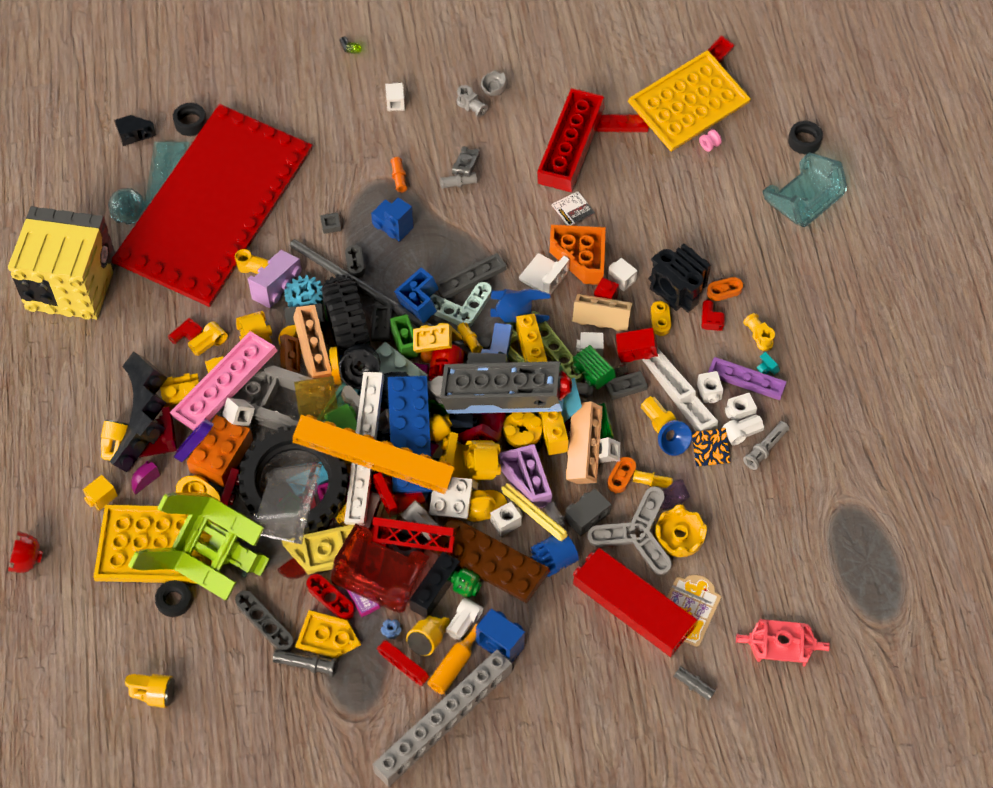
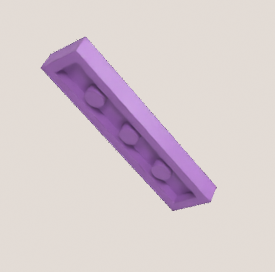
M714 357L708 373L717 371L721 381L777 400L781 399L787 382Z

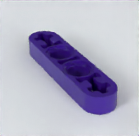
M204 418L181 444L174 458L183 462L206 437L213 423Z

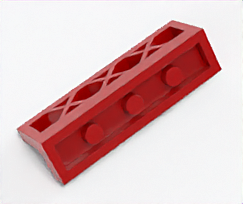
M373 517L372 525L375 526L372 542L453 553L455 528ZM379 527H387L392 535L386 539H379ZM402 530H407L412 537L406 542H401L396 534ZM411 531H417L418 533L414 535ZM423 532L427 533L432 539L426 545L420 544L416 538ZM431 534H438V536L434 538ZM442 535L450 536L449 548L440 547L436 540ZM392 537H395V539H396L397 541H393V540H390V539H391ZM414 539L417 544L409 542H411Z

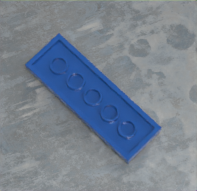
M427 376L388 377L390 442L394 447L400 449L405 447L411 449L415 454H426L431 457ZM392 477L393 494L433 492V490Z

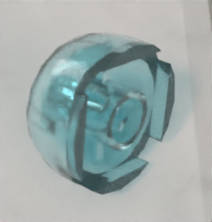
M122 188L115 191L110 197L108 204L112 219L117 223L125 222L126 224L137 222L146 208L142 196L130 188Z

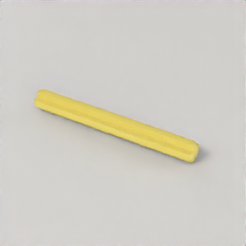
M509 483L502 486L501 489L504 495L559 541L567 538V531L516 488Z

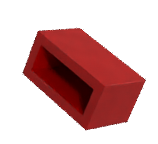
M653 328L616 334L617 353L621 363L658 357L657 340Z

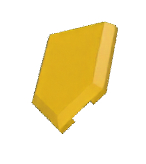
M308 610L295 648L337 658L361 646V643L348 620Z

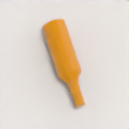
M475 624L464 640L452 646L428 680L427 684L435 692L444 695L471 657V647L476 639V626L478 624Z

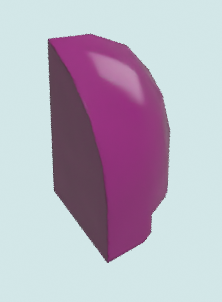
M145 462L133 473L131 487L135 495L160 476L158 468L153 462Z

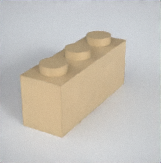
M577 294L574 302L572 322H577L580 325H595L598 328H613L616 331H628L633 303Z

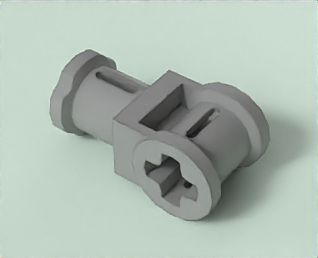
M461 85L458 87L457 105L468 112L472 110L476 113L477 117H482L488 110V105L481 103L477 99V94L472 91L470 86Z

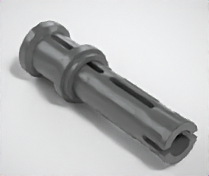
M275 649L272 659L273 663L306 668L312 673L329 674L330 677H334L338 662L337 658L331 660L321 658L317 654L312 657Z

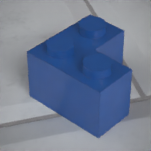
M397 198L393 203L384 200L371 213L374 227L381 229L390 238H395L399 242L414 228L412 206L400 198Z
M422 267L394 291L399 303L422 323H425L437 312L430 297L438 290L433 276Z

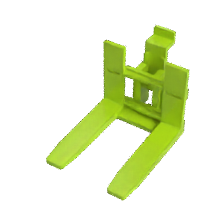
M168 493L163 496L157 509L168 514H188L173 546L136 551L128 567L136 570L174 569L227 601L237 582L220 573L221 568L224 564L231 563L247 573H255L261 576L270 559L261 553L251 551L241 545L236 539L240 537L256 546L265 527L207 493ZM203 531L212 536L209 543L199 539ZM193 550L212 560L211 566L191 555Z

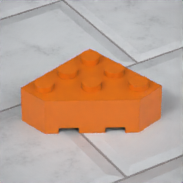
M551 225L549 252L559 261L563 256L569 258V270L584 284L598 285L602 277H604L606 227Z

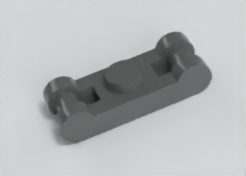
M462 146L461 153L456 163L453 164L452 174L458 175V173H461L464 176L470 177L479 159L480 149L474 148V150H471L468 147Z

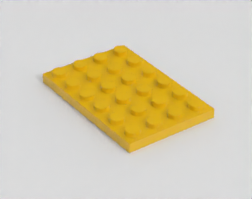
M707 50L631 96L628 102L672 152L748 104L751 99Z
M105 505L93 576L94 580L165 583L177 580L183 583L197 584L174 569L136 570L128 567L136 551L172 547L188 514H168L157 509L158 506ZM203 531L199 539L209 543L212 536ZM195 550L191 554L209 566L213 562Z

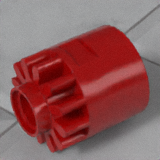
M452 345V348L432 351L429 381L437 376H443L445 364H463L464 351L456 345Z

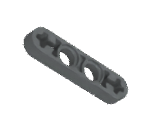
M239 592L235 597L237 608L276 649L290 652L294 647L292 635L251 592ZM243 598H244L245 600L248 599L249 604H250L252 607L249 609V607H248V605H247L246 603H244V602L242 603V602H241V599H243ZM259 610L264 613L260 619L252 617L255 611ZM270 624L277 626L276 631L273 633L265 631L266 627ZM279 635L284 641L288 640L287 646H285L284 644L281 645L280 639L278 638Z

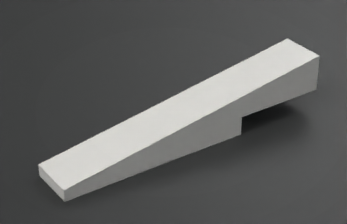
M659 349L658 357L642 359L695 431L718 428V420L696 397L695 389Z

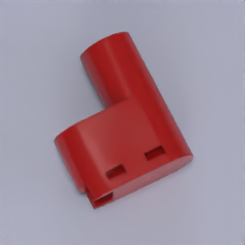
M710 300L704 301L702 304L701 327L706 330H723L725 314L713 312L714 303Z
M188 318L170 333L168 338L173 344H176L183 337L191 341L202 333V328L192 319Z

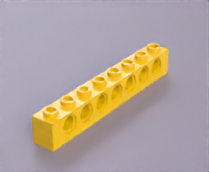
M535 313L516 316V331L524 362H548ZM538 412L548 455L568 452V436L562 413Z

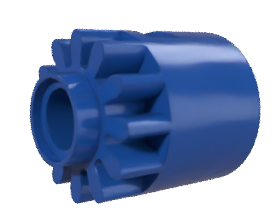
M552 535L531 547L533 556L530 558L549 568L550 572L546 577H550L561 569L579 561L578 552L569 536L564 538L563 541H559Z

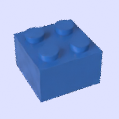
M491 608L476 626V644L491 654L498 650L513 663L524 649V629L519 624L507 620V617L500 611L496 612Z

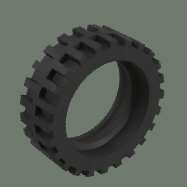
M297 425L291 426V430L284 431L283 427L277 428L278 433L272 435L269 431L265 433L266 438L260 441L257 439L254 442L255 447L253 450L248 449L245 453L246 460L241 462L240 468L242 471L239 474L240 493L251 517L254 520L256 519L261 526L270 529L272 534L282 533L287 538H290L291 534L300 536L308 532H317V529L322 526L324 529L328 527L329 521L332 518L336 519L339 514L338 511L345 505V497L348 496L349 481L345 461L293 443V435ZM301 450L315 455L323 463L328 474V488L325 496L317 506L304 513L286 514L277 511L266 502L261 492L260 479L264 467L272 458L286 451Z

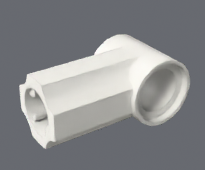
M756 414L741 421L731 420L722 429L726 428L727 438L731 445L734 446L742 443L748 436L763 431L764 425L761 417Z
M465 597L460 602L456 615L446 628V632L450 637L462 640L472 623H476L480 618L483 607Z

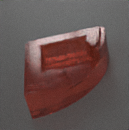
M292 558L277 569L279 574L290 579H297L306 575L305 570L295 558Z

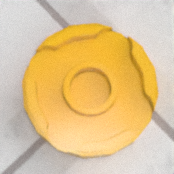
M335 346L329 349L332 378L335 385H341L342 379L339 374L340 356L338 347Z

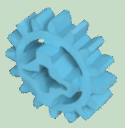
M306 275L304 279L301 276H298L299 280L292 278V284L287 283V289H284L285 301L288 302V307L322 303L321 288L323 286H321V281L316 282L315 277L309 279L308 275Z

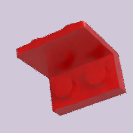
M381 472L373 475V484L389 518L404 512L415 500L420 505L425 503L423 493L393 494L392 476L383 478Z

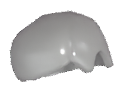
M496 70L487 73L481 81L484 93L489 96L501 95L507 86L504 72L499 73Z

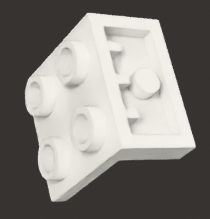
M538 253L519 276V281L551 295L569 272L570 259L563 256L560 261L554 262Z
M451 477L445 494L436 491L432 492L429 514L432 516L467 519L472 490H478L479 483L473 479Z

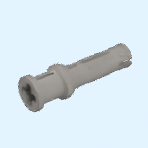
M780 421L761 443L755 444L753 451L743 458L746 466L753 470L759 467V463L769 456L771 448L789 430L787 423Z

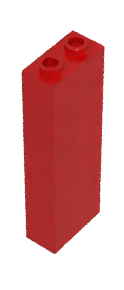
M598 548L595 553L591 552L585 560L586 563L582 567H577L573 573L574 586L669 657L673 656L696 628L697 619L601 548Z

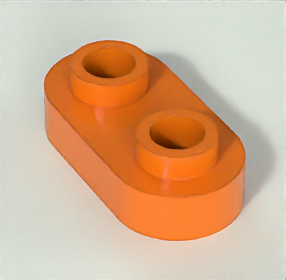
M736 277L712 282L708 285L707 296L713 301L738 296L742 292L743 282Z
M622 457L620 461H617L608 477L607 485L610 491L614 493L625 491L636 470V463L632 458Z

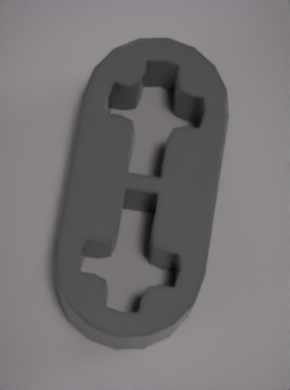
M351 245L345 250L348 273L356 278H360L364 275L365 271L362 251L360 247ZM352 253L356 254V258H352ZM354 265H357L358 271L354 270Z

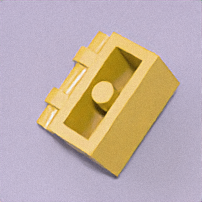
M185 373L184 376L175 378L172 376L167 377L160 387L162 399L166 402L164 407H170L172 411L199 383L198 373Z

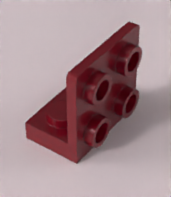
M163 407L162 415L159 416V419H156L166 429L155 444L149 442L139 458L177 451L173 416L170 413V407Z
M487 413L480 416L477 426L459 433L457 441L463 445L471 440H493L495 443L498 442L501 438L506 413Z

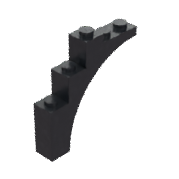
M134 351L122 366L128 373L132 383V413L126 433L110 460L114 466L125 472L129 471L149 442L155 444L166 429L155 418L166 404L156 393L167 377L147 359Z

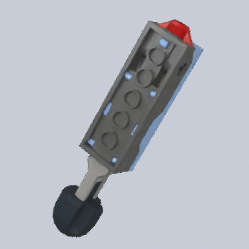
M560 361L445 364L443 376H437L433 380L427 381L428 400H435L439 404H443L448 414L563 411L564 397L572 391L571 378L564 373ZM389 372L384 374L381 408L389 409L388 377L409 376L406 372Z

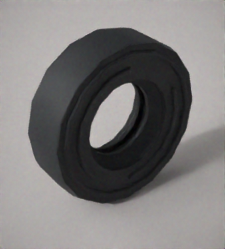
M177 580L165 582L157 589L155 594V604L158 610L169 617H177L186 613L192 603V593L189 587ZM178 592L181 594V601L176 605H169L166 603L168 594Z

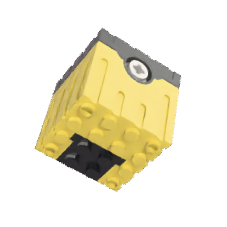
M30 206L8 265L21 300L25 303L24 307L26 310L61 314L67 317L75 316L82 317L83 319H98L116 264L112 263L115 250L108 234L107 225L104 222V216Z

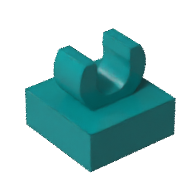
M766 352L760 356L762 363L757 366L758 372L767 374L770 371L773 375H776L780 371L778 364Z

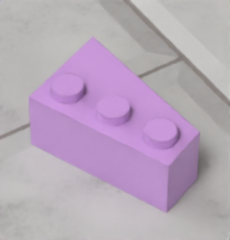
M280 250L268 260V266L265 268L260 267L258 269L259 273L255 277L250 276L248 278L252 300L270 309L274 303L276 304L280 300L284 289H287V283H291L292 278L298 277L301 272L300 259L283 250Z
M535 444L501 452L498 455L501 471L514 488L538 508H544L552 502V493Z

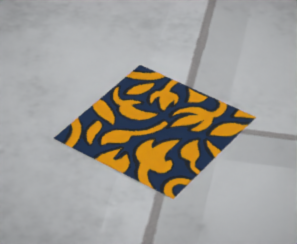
M726 428L692 432L696 467L731 463Z

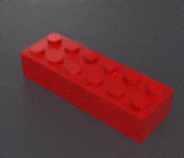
M573 88L570 89L538 168V184L572 193L604 111V96Z

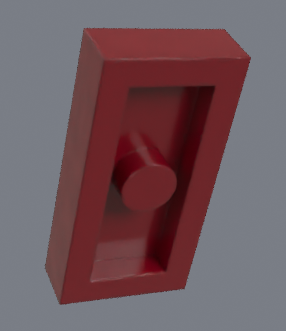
M234 468L230 470L220 502L227 506H233L236 494H233L235 486L239 487L240 470Z

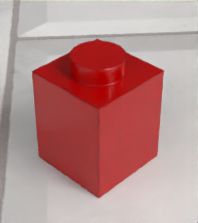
M602 277L594 291V296L616 300L619 284Z

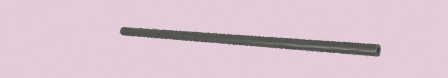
M296 239L291 241V248L334 275H339V277H342V274L345 277L351 276V279L354 278L355 282H357L358 290L382 305L392 306V311L400 316L409 315L411 323L420 328L423 325L433 326L427 321L422 323L406 308ZM452 341V345L460 347L464 351V356L468 358V353H471L470 348L459 341Z

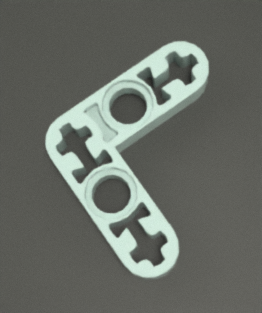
M486 282L478 283L463 306L433 294L430 298L433 303L436 302L434 306L437 310L433 315L457 326L460 323L464 322L465 324L466 322L471 327L491 297V286ZM486 290V292L482 293L480 298V291ZM472 302L479 303V306L477 308H472L469 306V304ZM447 308H451L454 310V312L452 314H446L444 310Z

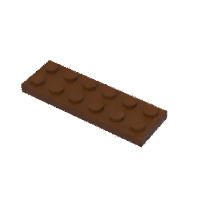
M450 517L444 527L456 529L453 553L445 552L446 554L459 560L461 568L469 569L478 574L484 581L526 604L550 572L549 568L456 518ZM442 535L436 541L440 547L449 548L450 536ZM430 550L439 556L442 553V551Z

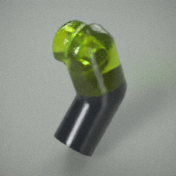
M345 36L340 38L339 41L346 53L355 54L362 51L360 44L349 42Z

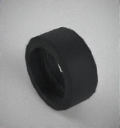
M191 102L179 105L173 113V122L177 132L185 136L199 134L207 122L205 110L196 103ZM187 115H197L200 117L197 122L192 124L180 122Z
M799 121L790 129L788 137L789 146L799 154H813L821 146L823 132L817 124L811 121ZM798 133H808L815 138V141L809 143L802 142L795 135Z

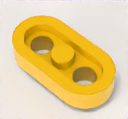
M656 301L651 305L650 309L651 325L656 335L665 336L671 329L669 306L663 301Z

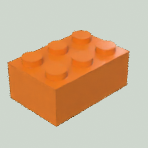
M215 415L212 420L213 426L193 450L187 460V465L191 474L200 475L206 480L225 488L231 468H237L253 442L250 428L232 425L225 418Z

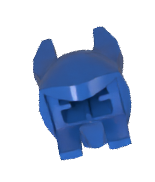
M510 289L491 290V299L499 300L496 308L490 309L491 317H500L505 323H515L516 316L533 314L532 300L550 299V294L538 289L520 291ZM535 314L537 324L550 319L549 315Z

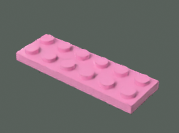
M250 331L170 412L171 415L194 431L204 418L210 421L223 408L227 398H232L278 350L274 345Z

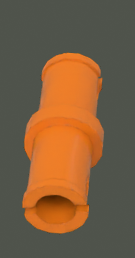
M394 157L391 159L392 178L395 180L396 191L402 193L407 191L406 172L403 170L402 159Z

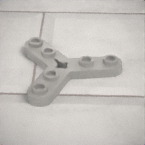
M658 487L647 489L630 523L593 526L589 529L587 535L589 543L595 547L633 544L655 574H668L671 570V560L650 532L664 503V492ZM635 528H639L640 531L644 532L640 534V537H636L635 534L627 535V533L635 532Z

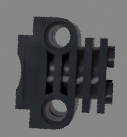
M684 243L681 245V249L679 247L676 249V253L670 249H663L651 258L653 262L652 273L648 278L651 281L650 290L656 295L663 297L675 311L682 307L689 313L699 304L702 287H707L711 265Z

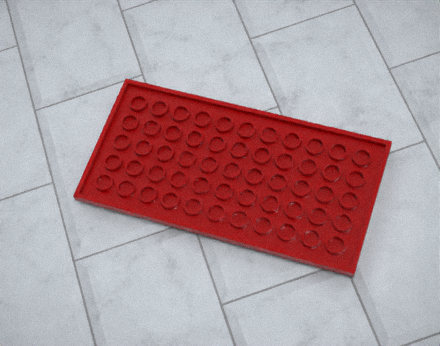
M219 104L114 254L112 263L210 307L237 266L236 252L241 249H248L311 152L312 144Z

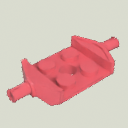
M759 619L753 632L749 635L736 634V643L749 644L757 662H761V659L800 662L802 666H806L813 651L829 652L830 647L829 642H817V639H814L811 627L805 623ZM786 636L789 639V643H780L778 637Z

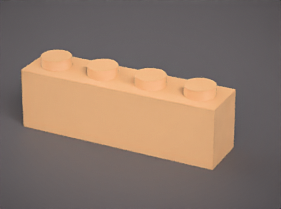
M315 305L296 307L293 318L307 375L323 383H329L332 371Z
M591 401L581 403L582 407L571 416L566 480L575 484L597 483L603 407Z

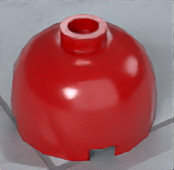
M18 531L17 536H20V540H15L10 558V563L14 564L13 568L8 567V571L25 573L32 570L36 562L40 563L43 551H39V542L34 536Z

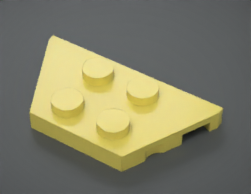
M347 525L282 539V544L308 575L337 569L343 565L348 566L350 550L359 526Z

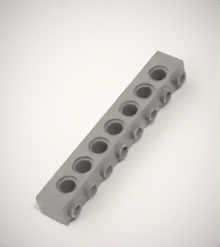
M498 650L493 652L373 763L374 773L390 787L512 673V663Z

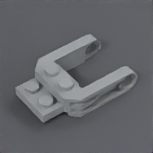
M273 365L265 368L263 372L258 371L232 398L244 399L255 408L251 422L277 431V428L283 427L284 431L291 430V426H296L299 421L291 419L290 416L269 410L278 391V386L316 398H323L327 386L320 380Z

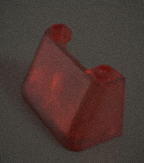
M355 523L334 559L331 573L332 581L336 585L398 613L404 612L428 564L430 556L425 555L421 551H413L406 557L373 542V535L370 529Z

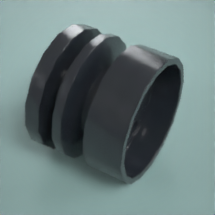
M356 344L346 349L339 364V374L343 382L353 387V389H361L364 372H380L381 361L379 354L367 344ZM358 361L364 364L363 368H359V365H357Z

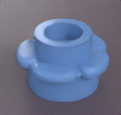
M395 619L384 621L381 627L382 634L388 639L398 637L401 633L399 621Z

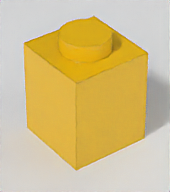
M100 475L83 489L86 503L90 507L95 506L98 511L118 496L114 486L103 475Z

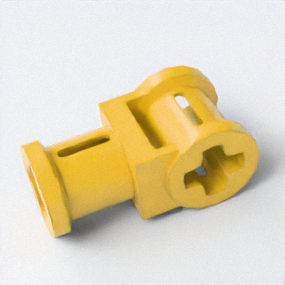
M750 314L743 324L752 331V337L760 350H771L773 339L775 338L774 330L768 327L765 322L761 323L758 319V314Z

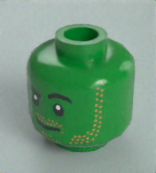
M463 568L459 572L455 571L450 581L453 583V591L466 598L476 596L482 586L480 576L467 568Z

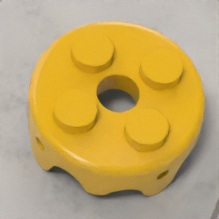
M676 505L673 509L665 511L660 515L655 528V538L667 554L674 557H688L695 554L702 547L707 526L703 523L697 512L692 513L687 511L685 506ZM681 530L685 533V536L677 537L674 532Z

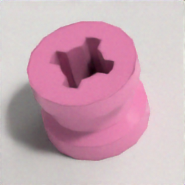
M710 130L707 135H702L699 139L701 146L707 152L711 151L714 146L718 147L722 142L720 135L715 130Z

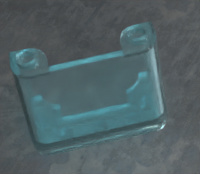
M810 152L799 163L801 174L779 191L777 186L770 185L762 191L766 202L801 227L808 226L840 199L847 189L842 162Z

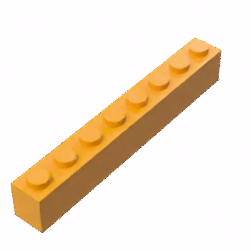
M312 415L300 416L293 435V443L442 494L446 493L454 467L449 462L432 460V457L429 455H418L413 453L411 449L394 447L391 442H380L367 434L359 435L353 429H342L329 421L321 422Z

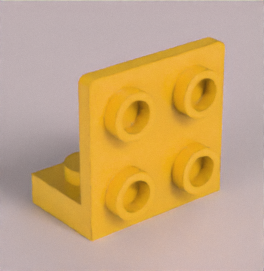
M439 323L437 326L423 325L420 328L413 329V351L416 353L452 348V341L462 340V335L448 323Z

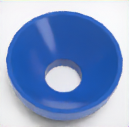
M677 420L667 422L658 434L659 447L671 456L684 453L692 441V432L689 426ZM673 430L674 437L671 440H667V432Z

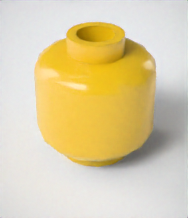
M436 414L429 419L430 442L439 443L450 434V427L453 425L447 416L443 418L440 414Z

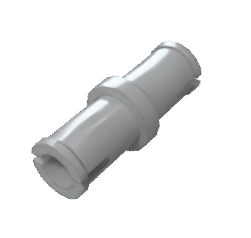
M475 172L471 173L470 177L464 176V174L460 175V173L458 175L455 174V176L440 177L442 189L454 186L459 188L462 185L477 183Z

